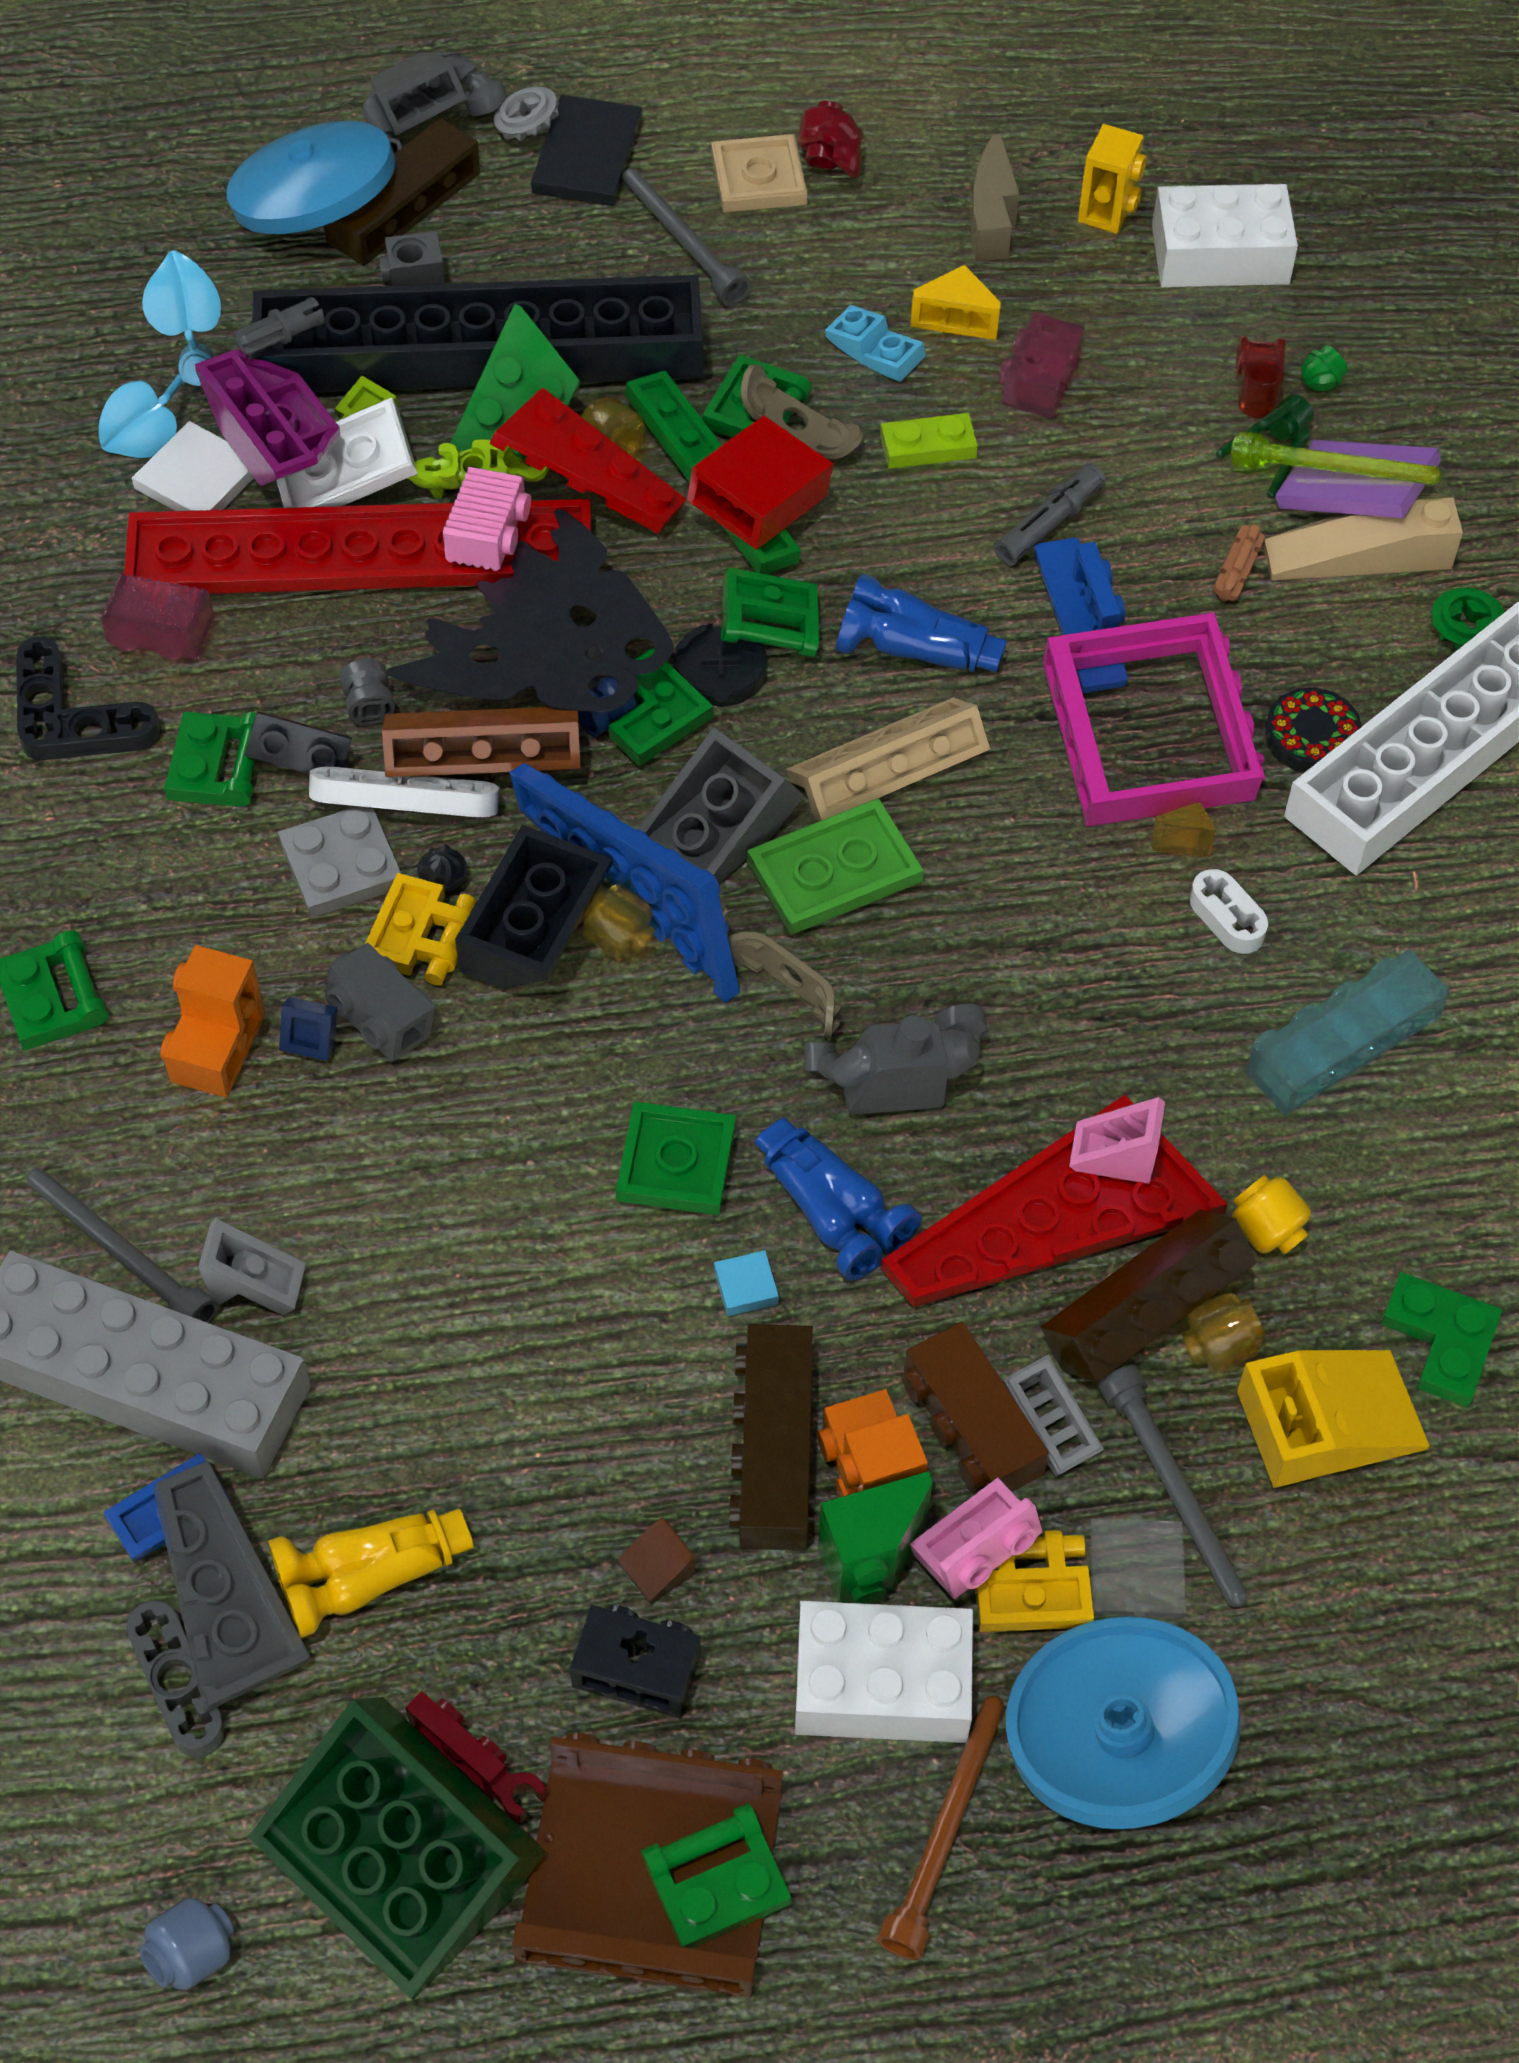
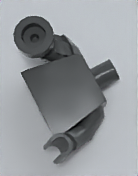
M421 52L375 75L371 79L375 90L370 92L365 100L363 114L368 124L378 127L387 135L395 153L402 148V144L399 140L393 138L394 133L398 135L462 101L465 102L472 116L483 115L499 108L508 96L500 80L491 79L484 71H479L477 69L478 64L471 62L467 57L461 55V52ZM462 83L465 84L466 87H467V90H466L465 93H464L463 88H462V86H461Z
M971 1003L958 1004L943 1010L936 1016L934 1022H927L919 1016L911 1015L902 1019L900 1024L873 1025L866 1028L855 1046L841 1056L835 1053L836 1043H805V1071H819L824 1077L842 1086L849 1115L942 1108L945 1100L947 1079L957 1078L977 1064L976 1061L980 1056V1042L989 1031L983 1008Z

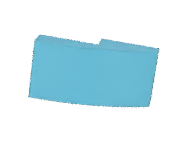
M850 305L825 329L826 338L847 355L873 371L899 382L926 357L924 342L889 331L886 316Z

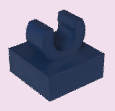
M288 997L282 1005L279 1050L328 1061L334 1053L338 1007Z

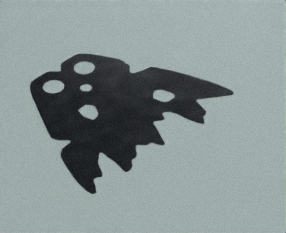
M557 509L554 514L560 527L550 531V534L559 548L558 561L552 560L536 551L526 542L520 541L515 549L517 557L511 562L514 572L512 578H501L496 583L479 581L477 583L494 609L493 614L480 618L483 628L473 631L438 619H427L429 630L426 632L425 638L439 652L438 655L389 668L387 675L416 686L446 693L506 701L518 692L534 686L537 698L550 707L589 712H606L623 706L638 689L636 675L654 673L670 658L674 647L667 630L627 574L616 570L598 571L607 560V550L602 543L579 520L566 511ZM574 605L589 608L597 615V618L590 626H577L570 616V610ZM644 637L650 639L655 645L654 653L643 660L632 659L625 653V646L635 638ZM483 644L497 648L499 652L498 660L490 664L475 662L468 655L475 647ZM590 647H599L603 653L599 658L591 659L586 656V651ZM609 675L614 677L619 685L613 695L598 698L589 692L588 684L596 676Z

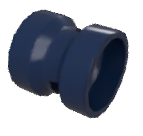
M606 675L599 679L597 687L593 690H588L595 697L605 698L613 695L617 691L619 684L614 677ZM632 696L623 706L613 711H578L579 723L589 735L598 737L609 730L611 721L618 720L637 707L635 698Z

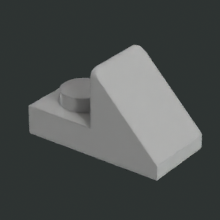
M216 1218L210 1223L198 1269L210 1296L218 1302V1306L235 1295L240 1294L284 1316L295 1309L306 1263Z

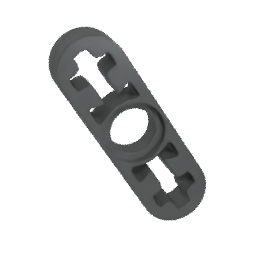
M161 1601L142 1603L128 1617L126 1631L176 1747L180 1752L189 1757L201 1758L208 1756L220 1747L225 1737V1724L218 1707H215L204 1713L202 1700L198 1698L200 1692L189 1643L173 1608ZM155 1619L160 1626H163L161 1628L162 1634L169 1650L158 1654L152 1638L146 1634L147 1627L145 1624ZM182 1665L189 1668L192 1676L189 1684L184 1689L177 1692H168L160 1687L161 1675L169 1667ZM192 1702L200 1720L203 1723H207L205 1725L207 1735L200 1739H196L192 1733H187L190 1730V1725L182 1707Z

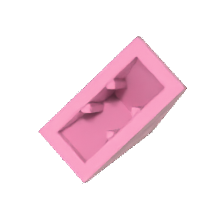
M1157 1097L1077 1121L1069 1166L1078 1172L1150 1184L1159 1146L1165 1102Z

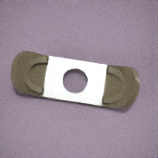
M752 364L746 369L742 380L740 396L745 409L754 419L758 420L765 415L813 450L822 454L826 459L844 457L860 444L863 432L859 425L854 423L843 424L835 418L829 420L778 389L776 387L777 383L767 378L763 367L760 365ZM792 411L799 414L805 422V428L802 430L790 428L783 420V413Z
M739 932L728 937L734 966H746L756 973L763 969L815 1007L813 1015L825 1025L824 1038L832 1039V1033L840 1023L839 1019H834V1016L841 1009L840 1003L834 1001L837 987H832L823 976L763 933ZM785 965H788L792 969H794L800 976L802 982L796 980L788 972Z

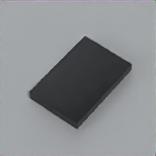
M561 95L557 107L559 115L551 122L531 180L532 193L615 206L623 181V173L627 169L643 119L642 107Z

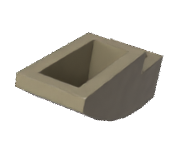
M1001 134L991 136L976 170L970 221L971 245L975 262L1009 258L1012 226H1016L1019 191Z

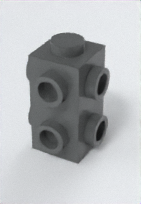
M366 943L351 953L344 952L331 963L328 969L325 998L330 1006L338 1007L337 1015L344 1016L360 1031L363 1039L370 1047L379 1049L393 1062L430 1038L436 1007L425 991L415 988L398 971V968L390 958L382 956L369 943Z

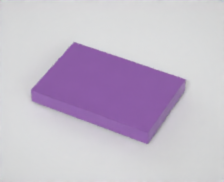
M1313 440L1276 493L1278 507L1293 510L1404 518L1441 462L1438 448Z

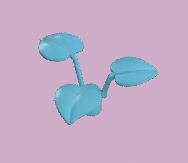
M176 250L168 252L161 265L149 279L143 293L142 304L144 315L148 322L160 333L173 336L184 331L188 346L180 354L179 374L175 376L174 381L159 398H157L152 386L141 380L123 384L110 395L102 410L98 430L100 446L106 452L135 458L153 457L176 434L177 430L175 415L164 405L184 382L200 386L201 383L195 370V364L215 357L209 347L195 340L193 331L206 332L217 325L221 313L219 293L206 272L192 259Z

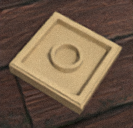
M795 134L711 142V155L723 213L807 205V190Z

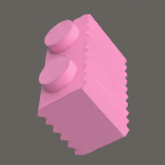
M468 467L465 480H463L462 487H460V491L457 494V500H455L454 506H452V511L449 513V519L446 521V526L443 530L447 561L450 563L456 561L459 565L465 563L467 566L473 564L477 568L483 566L486 570L492 568L496 572L500 569L505 554H514L518 540L517 523L518 521L525 522L527 520L531 506V496L525 493L523 476Z

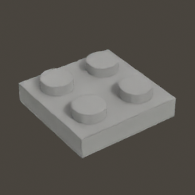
M352 807L278 831L280 845L310 918L389 892L396 874H401L372 807Z

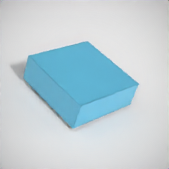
M766 1251L714 1262V1273L727 1317L779 1305V1295Z

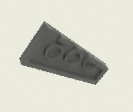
M209 1461L157 1482L154 1488L155 1499L204 1713L306 1665L311 1657Z

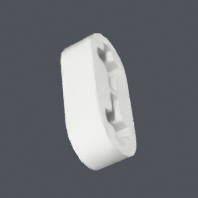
M1208 869L1200 872L1194 879L1190 893V905L1194 912L1231 951L1239 954H1249L1257 951L1264 942L1268 928V918L1264 911L1228 873L1218 869ZM1207 889L1212 894L1221 892V900L1216 895L1206 897L1204 895L1205 890ZM1236 923H1238L1239 926H1241L1242 928L1252 926V933H1250L1246 929H1242L1240 931L1235 930Z

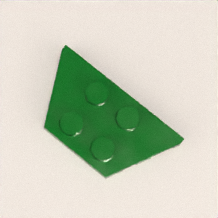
M514 304L450 442L460 452L471 449L474 440H491L495 431L542 387L569 407L580 385V380L521 306ZM513 450L516 456L525 462L527 456Z

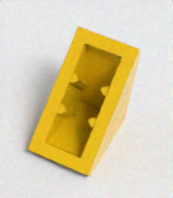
M963 265L914 289L910 327L997 340L1001 302Z

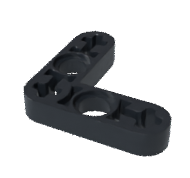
M36 636L22 642L18 647L16 654L17 732L23 751L28 757L35 760H51L141 751L149 749L160 739L161 727L157 712L151 705L144 702L65 709L64 665L58 644L48 637ZM43 656L44 674H37L34 664L37 663L38 657ZM39 691H48L53 694V697L44 704L37 705L28 702L31 695ZM37 722H44L47 729L44 739L35 740L39 736ZM144 722L140 730H133L135 723ZM88 724H97L102 727L101 732L95 737L82 738L77 735L80 728ZM110 724H117V733H112Z

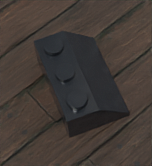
M522 825L455 938L459 972L502 989L548 980L613 865V858Z

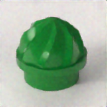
M1325 345L1320 350L1313 349L1302 365L1304 383L1314 391H1328L1337 388L1342 384V377L1349 371L1342 356L1329 345Z

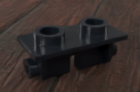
M257 711L245 756L310 774L312 769L318 767L343 768L352 737Z

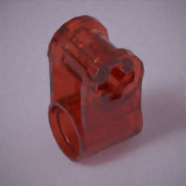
M1247 335L1239 336L1235 363V373L1238 376V406L1249 417L1264 418L1278 406L1284 377L1285 338L1278 337L1275 342L1248 340Z

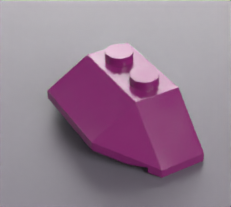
M237 349L195 364L197 376L220 432L260 486L318 464L340 435L339 425L298 373L268 361L251 359L249 355H245Z

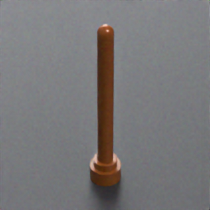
M988 1696L983 1700L902 1907H896L893 1914L885 1916L876 1939L877 1943L896 1956L909 1960H919L922 1957L930 1936L926 1930L928 1920L924 1915L1004 1712V1703L997 1696Z

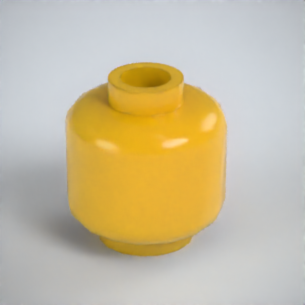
M1264 1174L1233 1200L1237 1208L1234 1210L1232 1217L1237 1219L1244 1236L1259 1253H1269L1278 1247L1285 1255L1309 1235L1302 1226L1310 1219L1311 1209L1288 1180L1283 1177L1269 1180Z

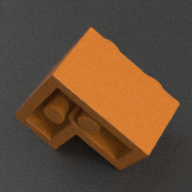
M195 945L187 962H181L178 965L173 978V990L177 992L181 1007V1018L175 1030L168 1031L165 1035L160 1057L161 1060H164L171 1083L228 1098L264 1020L265 1010L253 960Z
M887 1389L824 1408L823 1429L817 1431V1440L824 1460L826 1462L834 1461L840 1478L835 1479V1486L839 1498L927 1472L928 1462L909 1414L897 1417Z

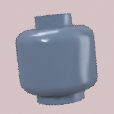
M187 1897L147 1924L144 1930V1944L139 1948L142 1962L150 1976L161 1987L166 1988L171 1985L175 1989L187 1991L221 1969L228 1962L231 1955L228 1938L233 1935V1926L227 1914L217 1904L209 1907L197 1898Z

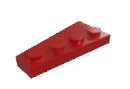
M543 387L495 431L489 443L502 451L508 446L527 456L524 463L541 472L546 466L569 478L567 486L582 494L584 491L599 494L605 498V505L656 533H659L679 513L687 500L668 483L659 478Z

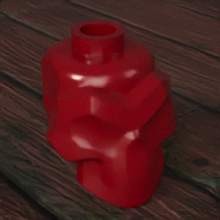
M821 101L817 107H811L804 111L800 121L798 143L806 151L805 162L810 166L820 169H834L839 166L851 179L859 178L861 167L860 147L864 137L862 128L857 126L852 116L843 111V106L837 102Z

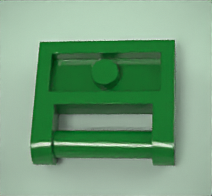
M739 354L702 414V420L710 430L732 438L756 421L745 409L740 396L743 376L746 369L752 364L763 367L767 378L776 382L778 389L801 403H804L809 397L812 385L808 379L799 374ZM786 411L783 413V420L786 424L794 412Z
M727 567L723 577L721 640L736 644L738 639L788 648L798 650L799 656L813 658L819 643L817 584ZM742 617L798 627L800 631L742 621Z
M184 711L164 787L166 799L234 807L248 806L251 803L254 790L250 782L256 759L245 756L256 713L247 712L239 717ZM230 739H238L240 744L232 778L226 782H220Z
M64 931L56 935L52 942L0 958V985L23 1051L98 1027L109 1018L105 1001L98 998L82 955L85 951V945L80 933L77 931ZM61 963L65 965L78 1002L76 1009L67 1012L63 1009L49 967Z
M749 1803L732 1809L733 1816L660 1848L655 1843L640 1850L644 1866L680 1947H698L791 1905L792 1897L762 1834L755 1812ZM742 1838L748 1853L676 1885L674 1884L669 1870Z

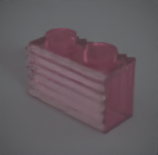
M121 573L116 580L100 619L106 641L119 649L132 651L136 648L157 651L161 656L168 659H179L181 656L198 659L199 652L202 651V644L205 643V637H207L208 630H210L211 623L213 622L214 614L209 592L204 588L199 590L195 586L189 588L187 585L181 587L177 583L172 585L168 581L163 583L160 580L154 582L150 578L145 580L141 576L136 578L133 575L126 576L124 573Z

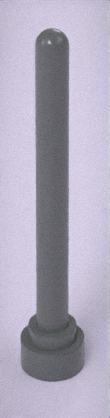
M633 168L625 170L623 181L712 277L711 282L714 294L726 306H734L742 302L751 289L749 278L738 267L724 265L637 170Z
M40 1168L29 1171L26 1180L33 1190L168 1302L169 1309L209 1324L212 1322L218 1311V1302L199 1287L194 1289L191 1286L182 1287L48 1173Z
M1128 1365L1113 1371L1098 1384L1108 1406L1116 1407L1119 1413L1126 1414L1226 1602L1236 1608L1243 1606L1247 1601V1592L1144 1404L1147 1399L1144 1392L1147 1384L1136 1365Z

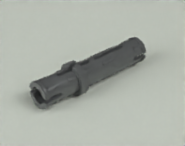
M1086 463L1064 484L1058 483L1049 491L1048 498L994 543V551L997 557L1008 566L1015 565L1023 555L1044 539L1066 518L1072 519L1081 512L1082 504L1105 486L1104 482L1106 479L1100 468L1092 463Z

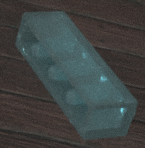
M1411 949L1394 959L1386 957L1374 965L1369 974L1356 983L1350 980L1340 985L1331 994L1330 998L1319 1006L1308 1005L1301 1009L1288 1025L1277 1032L1274 1029H1270L1262 1033L1251 1046L1252 1052L1246 1073L1281 1113L1286 1116L1441 1017L1450 991Z

